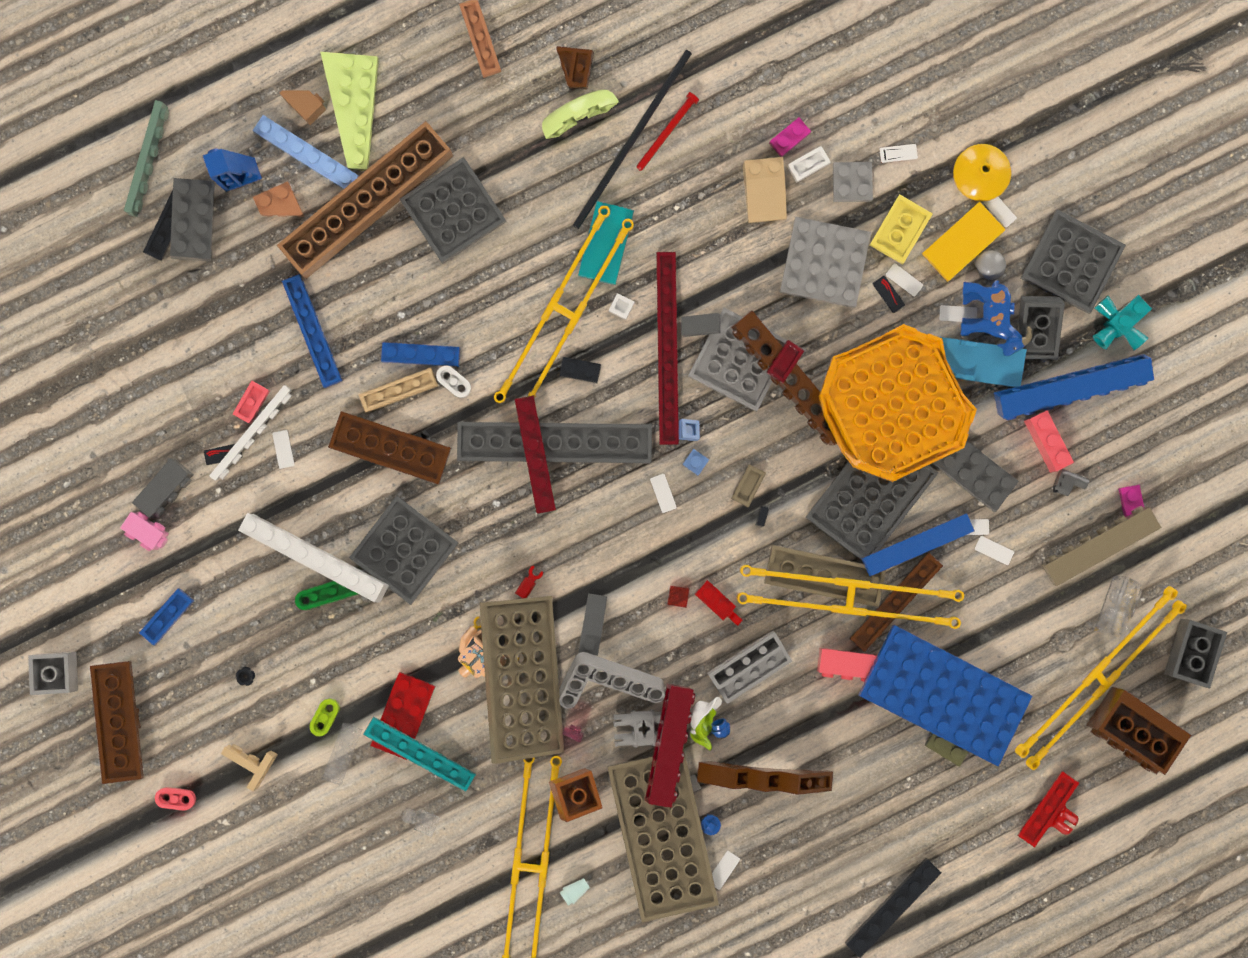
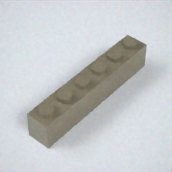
M1139 506L1131 511V515L1127 517L1123 515L1115 519V524L1109 527L1105 525L1097 529V534L1092 537L1087 535L1079 540L1080 543L1076 546L1069 545L1063 548V553L1058 556L1053 554L1047 557L1042 567L1052 584L1058 586L1162 528L1150 507Z

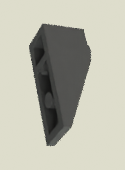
M588 593L578 653L586 652L598 656L607 596Z

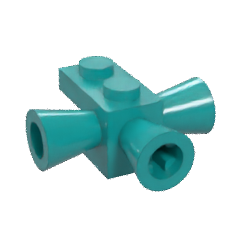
M1109 295L1094 307L1095 310L1108 318L1103 324L1106 328L1093 335L1094 341L1101 348L1107 350L1115 338L1123 335L1133 351L1148 340L1149 337L1133 327L1152 309L1140 295L1135 296L1119 311Z

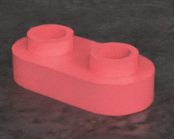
M164 787L155 794V802L161 808L188 810L195 805L196 796L191 790ZM165 794H168L170 796L169 800H166L164 798ZM184 796L189 798L188 803L184 801Z

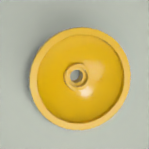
M977 144L968 147L958 156L953 168V178L958 190L967 198L980 202L990 201L1000 196L1008 187L1011 180V166L1008 158L1000 149L988 144ZM984 166L987 167L988 172H984L982 168Z

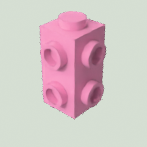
M141 511L130 512L120 529L125 531L124 535L132 540L137 539L141 542L140 546L148 551L163 548L168 541L167 536L169 535L165 531V527L158 522H151Z

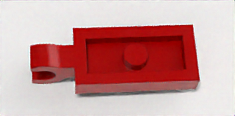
M708 580L695 593L723 621L728 617L737 626L743 621L733 612L736 606Z

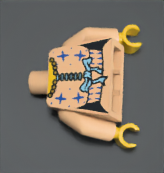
M479 616L474 619L473 627L470 626L460 640L459 652L461 654L458 660L462 666L459 668V673L465 678L470 674L475 678L481 675L485 677L482 631H477L481 629V626L476 624L480 618ZM504 655L500 659L502 666L507 662V659H504Z

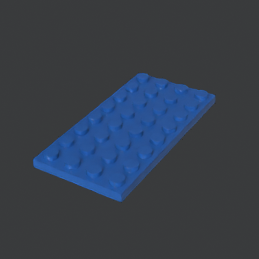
M892 625L858 696L998 767L1032 698V695L896 625Z

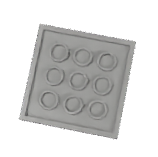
M795 217L780 293L856 308L871 232Z
M723 308L720 313V333L709 335L688 377L757 412L772 381L770 375L766 373L767 370L764 371L758 365L757 361L759 360L746 351L744 342L737 340L732 334L733 329L731 326L740 320L742 316ZM749 330V338L755 340L757 337L756 332ZM771 332L783 347L787 340ZM762 345L761 352L764 355H768L769 348L766 345Z

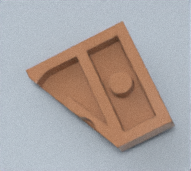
M288 181L253 197L262 216L304 217Z

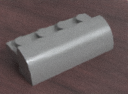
M772 630L707 672V674L728 704L793 661L774 630Z

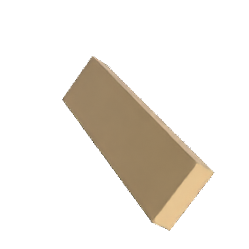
M428 368L359 394L365 413H369L438 387V383L432 368Z

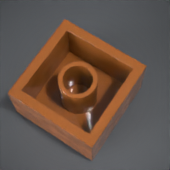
M583 768L549 781L561 820L569 822L603 808L591 770Z

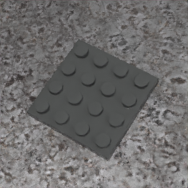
M464 157L400 198V201L442 264L507 222Z
M1057 209L1020 279L1055 297H1061L1066 303L1090 314L1126 245Z
M396 496L349 558L373 577L388 584L390 590L412 605L459 542L399 496Z

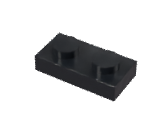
M563 357L559 376L598 384L601 364Z

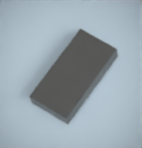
M719 313L681 317V335L683 337L720 333Z

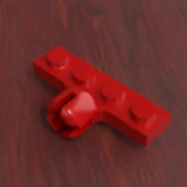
M1061 771L1017 836L1035 848L1049 827H1054L1064 835L1070 834L1073 829L1065 824L1064 821L1067 820L1076 826L1079 818L1075 813L1067 809L1065 805L1079 785V782Z

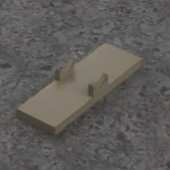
M771 545L766 571L835 579L837 577L870 581L876 584H884L886 570L869 576L865 565L861 563ZM765 576L764 584L841 600L847 599V586L775 576ZM856 588L854 602L879 607L882 589Z

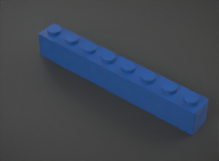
M1141 354L994 392L997 414L1005 420H1012L1017 418L1018 415L1034 414L1037 410H1051L1056 405H1070L1073 401L1079 399L1082 401L1092 398L1091 396H1104L1110 394V391H1124L1133 385H1146L1149 381L1154 380L1152 359L1147 355Z

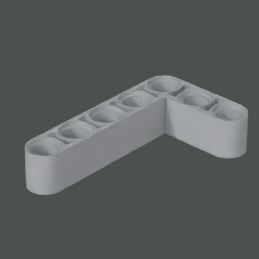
M586 652L578 653L575 656L559 690L560 705L567 709L573 708L577 704L588 680L654 703L661 702L665 698L664 682L661 678Z

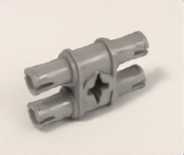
M650 709L649 711L635 712L632 710L630 714H613L614 720H621L613 721L614 727L629 725L633 727L631 733L614 734V739L620 740L614 741L615 747L632 745L635 748L647 745L654 747L658 732L654 730V726L660 722L661 711L654 712V710ZM643 722L644 725L648 727V729L645 730L644 735L642 731L638 730L639 727H642Z

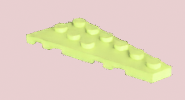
M320 52L347 167L350 170L366 171L369 167L379 59L377 56Z

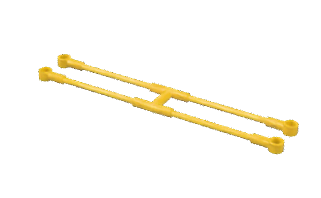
M601 206L599 208V214L586 241L560 287L557 288L544 310L541 321L510 376L505 380L501 389L495 393L494 399L496 402H505L506 394L513 383V378L545 321H548L553 310L569 318L570 321L532 392L528 394V396L534 395L535 399L536 392L569 334L571 335L590 296L616 250L622 244L628 232L633 229L634 224L631 219H625L622 222V229L615 239L616 242L583 301L579 303L575 312H572L558 304V301L594 234L599 230L605 218L610 216L609 207ZM607 209L608 213L606 215H602L601 210ZM630 222L632 225L630 228H625L624 224ZM503 394V400L498 401L497 395Z
M746 564L740 567V573L745 577L751 575L762 577L775 576L834 583L835 585L848 587L846 606H827L767 599L762 596L748 595L745 592H740L736 596L740 604L768 603L828 610L841 614L871 615L923 621L949 626L953 629H957L961 625L960 619L954 616L950 618H930L870 611L866 608L853 607L856 588H877L936 595L960 602L964 599V593L957 589L953 591H935L876 584L870 581L837 577L834 579L766 571V569L753 568ZM745 567L749 568L748 574L743 573ZM957 592L960 593V597L958 599L955 598V594ZM741 595L746 596V600L743 602L739 599ZM955 619L957 623L955 626H952L951 622Z
M1171 586L1165 588L1163 596L1154 604V608L1087 675L1082 684L1035 734H1032L1024 744H1019L1016 747L1015 753L1021 758H1025L1029 754V749L1037 742L1038 737L1082 690L1097 678L1101 685L1092 694V697L1045 747L1043 746L1034 756H1030L1026 760V765L1031 770H1036L1039 767L1040 761L1049 752L1048 750L1089 706L1108 690L1118 677L1121 676L1120 673L1167 623L1169 624L1178 614L1185 612L1187 608L1185 603L1180 600L1174 602L1172 610L1163 618L1161 624L1117 670H1114L1108 678L1104 676L1102 671L1112 662L1113 657L1158 610H1161L1169 600H1174L1177 597L1178 591Z
M559 755L552 756L550 760L552 766L550 781L558 778L559 767L562 764V758ZM535 757L530 762L523 759L524 784L517 845L514 849L511 876L512 887L505 948L502 958H510V938L516 887L519 882L520 871L539 873V893L531 958H536L543 893L546 887L550 853L548 849L554 798L550 789L544 850L542 851L540 865L521 863V844L528 784ZM554 758H558L560 760V763L558 765H555L553 763Z

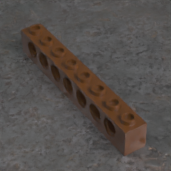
M751 310L731 326L733 329L732 334L737 340L744 342L746 351L759 360L757 361L758 365L765 371L769 369L782 349V345ZM749 330L756 332L757 337L755 340L749 338ZM762 345H766L769 348L768 355H764L761 352ZM797 363L789 374L794 378L792 385H789L786 380L782 384L770 376L771 381L783 389V395L789 401L792 400L795 403L796 411L800 415H805L808 419V425L820 433L819 438L822 442L830 446L836 445L837 442L830 428L827 430L823 425L825 417L819 399L820 391ZM801 389L806 392L804 400L800 399L798 395ZM813 404L817 405L818 407V413L816 415H814L811 412V406Z

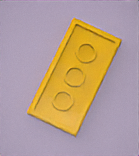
M979 202L927 248L922 255L948 282L1001 235L1005 228Z

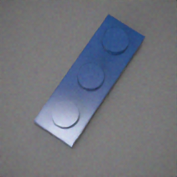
M178 588L139 633L153 646L157 645L194 600L182 589Z

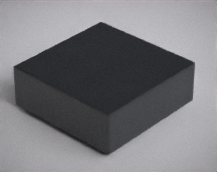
M760 506L756 526H765L769 511L768 507Z

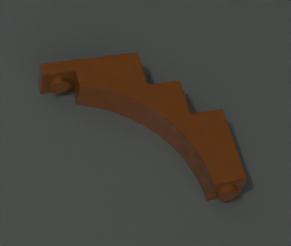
M714 761L699 762L697 770V782L730 789L748 788L763 792L781 791L795 795L832 791L833 771L760 768Z

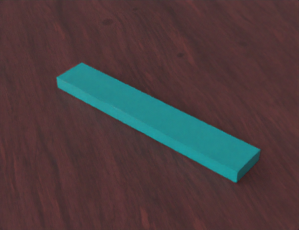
M374 716L363 733L366 737L465 792L476 776V773Z

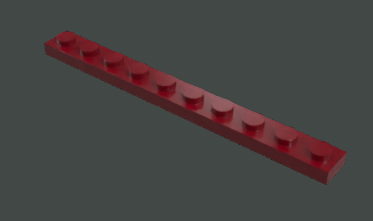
M656 252L659 445H679L676 252Z

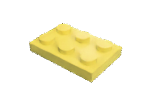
M899 194L871 241L870 246L903 265L933 213Z

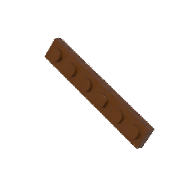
M927 552L897 586L923 589L943 565ZM893 590L874 611L900 614L918 593ZM870 615L849 639L865 652L895 618Z

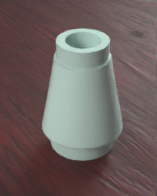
M582 878L563 887V890L559 893L569 906L572 903L574 905L590 887L585 879Z

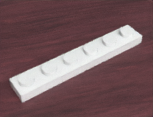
M284 385L209 475L212 479L216 481L221 478L223 480L230 472L228 470L229 466L232 463L235 465L241 459L242 455L240 453L243 449L246 448L248 450L254 443L252 438L257 433L260 435L267 427L266 421L269 418L273 419L278 414L279 410L277 408L281 403L285 405L291 398L290 392L292 390Z

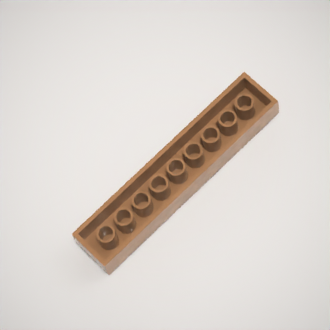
M425 121L277 244V247L299 273L307 279L396 205L400 198L414 190L453 157L452 151Z

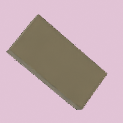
M748 464L731 499L749 507L766 473Z

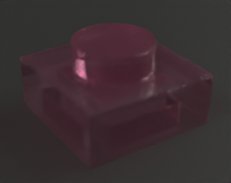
M573 724L571 726L566 725L562 733L579 743L584 735L581 732L582 729Z

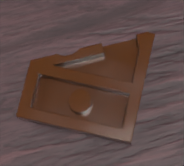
M557 46L556 50L568 87L587 90L594 54L593 50Z

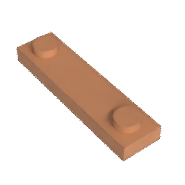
M478 0L460 3L459 6L483 78L500 73L501 69Z

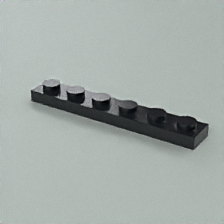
M925 858L849 937L845 944L861 958L942 872Z

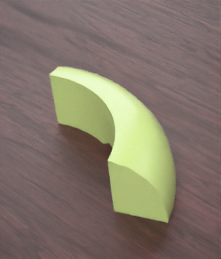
M597 90L582 95L559 107L544 118L542 122L544 136L546 139L559 137L568 129L577 125L576 121L586 116L591 118L598 114L606 113L619 101L609 90Z

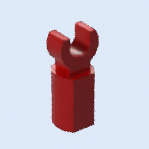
M534 565L529 569L528 578L525 577L515 592L521 598H528L536 585L535 581L543 576V571L538 576L533 574Z

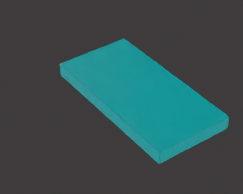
M599 201L596 202L589 233L592 230L601 206L609 207L610 216L605 218L585 250L578 273L579 277L595 280L616 242L615 239L622 229V222L625 219L632 220L634 210ZM607 209L601 210L602 215H606L608 213ZM626 222L624 224L625 228H630L631 223ZM628 234L616 250L599 280L600 282L616 285Z

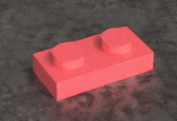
M251 381L233 415L252 424L270 390Z

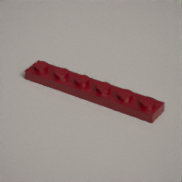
M534 395L514 399L536 513L555 511L556 506Z

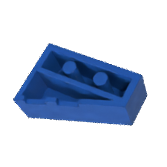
M212 149L207 152L208 154L202 155L210 178L226 192L262 179L254 157L224 149Z

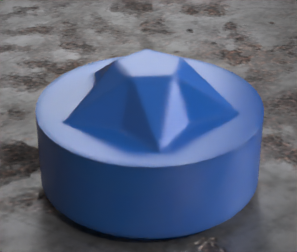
M709 814L703 817L701 827L705 834L715 835L719 832L721 823L717 816Z

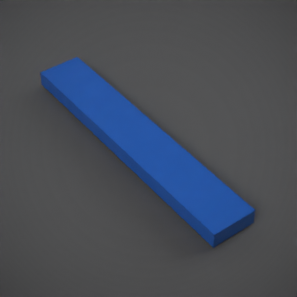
M298 274L283 280V286L323 387L327 388L342 382L343 380L302 276Z
M964 514L861 559L868 575L872 576L970 534L975 530L968 514Z

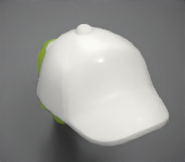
M719 697L714 698L710 703L698 701L690 708L692 714L690 736L696 743L704 746L709 751L712 750V744L707 736L712 729L713 718L717 714L715 710L722 703Z

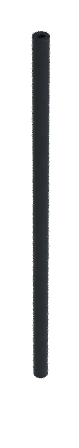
M684 51L573 223L575 228L579 229L692 55L690 51Z

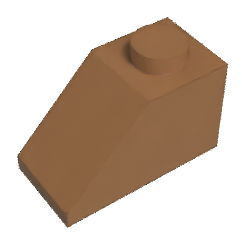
M282 90L279 93L309 125L326 111L323 105L325 101L317 93L313 95L309 90Z

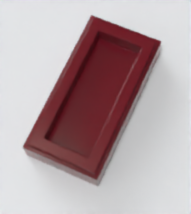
M787 340L766 373L783 384L805 350Z

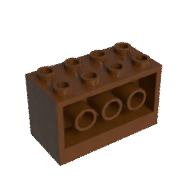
M1116 687L1110 688L1086 725L1091 728L1090 732L1093 735L1104 739L1108 745L1124 752V756L1138 762L1139 766L1155 775L1158 772L1166 775L1192 736L1126 690Z

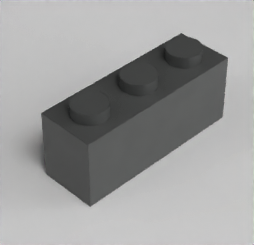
M170 458L134 499L132 504L148 518H159L166 511L165 507L168 503H172L179 496L178 492L190 484L192 481L190 478L194 474L179 461Z

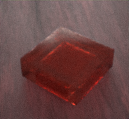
M670 585L667 605L687 608L689 588Z

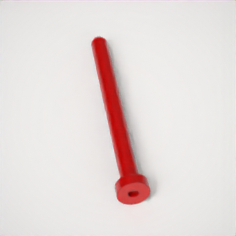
M691 92L686 95L687 100L637 164L639 171L646 167L691 106L699 102V98Z

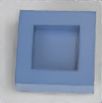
M679 420V439L700 440L699 421Z
M693 449L682 465L698 476L709 459Z

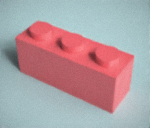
M1048 410L1024 421L1050 473L1057 472L1074 463Z
M819 648L817 671L822 673L823 677L833 678L835 674L841 675V679L846 680L860 677V681L865 682L878 655Z

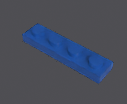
M382 342V363L459 367L460 347Z

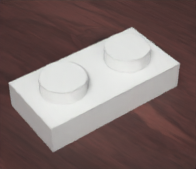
M822 146L791 162L787 167L797 183L826 167L831 162Z

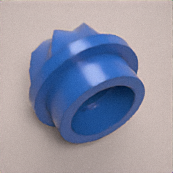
M721 718L712 722L711 731L717 738L723 739L730 734V724L726 719Z

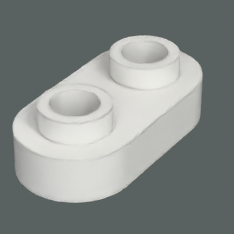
M442 366L439 368L436 375L437 380L456 397L465 398L471 393V384L452 367ZM450 373L448 380L444 379V374ZM461 385L465 386V390L463 392H459L458 390L459 386Z

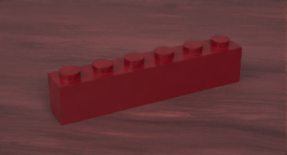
M668 683L666 685L645 801L648 804L672 808V804L676 801L677 791H675V788L681 776L679 767L680 763H683L684 760L683 745L686 744L688 739L686 729L687 724H690L692 718L690 708L695 702L694 689Z

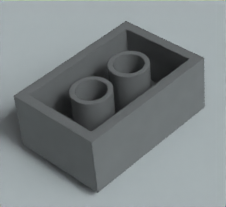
M1181 619L1164 675L1210 689L1227 632L1189 619Z

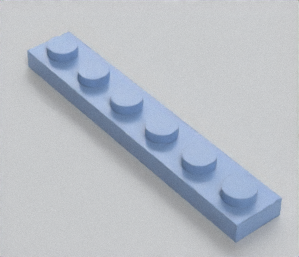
M262 115L253 129L254 133L342 189H345L359 177L350 169Z

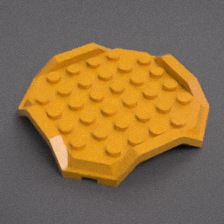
M905 324L856 348L833 356L819 394L826 422L841 452L853 468L891 482L963 449L969 435L970 425L973 423L977 408L963 394L946 360L942 338L929 333L919 332L917 329Z

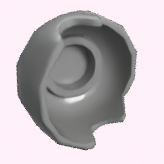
M988 250L981 252L977 256L975 267L981 277L987 280H994L1004 274L1006 261L999 252Z

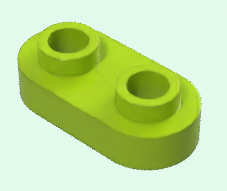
M328 698L320 703L310 722V731L315 736L327 734L340 710L339 703L335 699ZM328 705L333 706L332 712L327 710ZM319 722H322L324 724L323 729H320L318 727Z

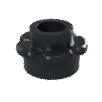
M243 667L236 673V680L242 686L251 685L253 679H255V672L249 667Z

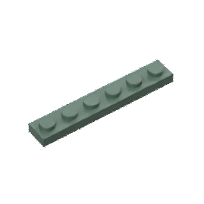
M157 100L154 102L124 207V211L127 214L135 217L142 210L143 195L148 190L147 181L153 172V160L158 155L159 139L164 134L163 125L169 116L168 107L163 102Z

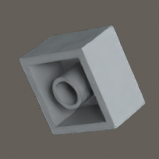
M76 652L28 655L30 695L78 691Z

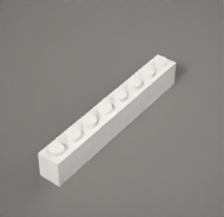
M247 513L238 530L373 602L380 603L389 587L388 584L254 514Z

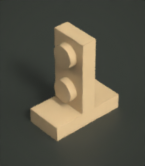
M235 744L224 747L221 752L223 756L254 773L246 787L251 791L259 788L278 755L273 751H269L260 763L258 757L243 753V749Z

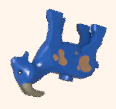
M998 280L992 284V287H983L980 284L963 282V305H967L973 300H979L984 303L983 318H962L961 336H968L975 332H984L1005 339L1006 343L998 344L997 346L1003 349V355L1006 357L1020 351L1031 341L1032 329L1030 326H1027V334L1023 337L1010 324V314H1014L1015 303H1011V294L1005 285L999 284Z

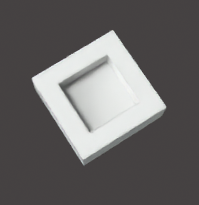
M617 293L609 312L626 320L635 302Z

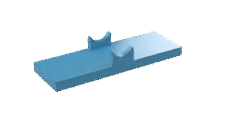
M940 337L943 340L946 360L956 379L1011 387L1021 386L1027 349H1021L1006 357L1003 355V349L997 345Z

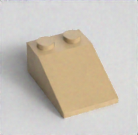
M783 157L744 161L743 176L748 223L786 220Z

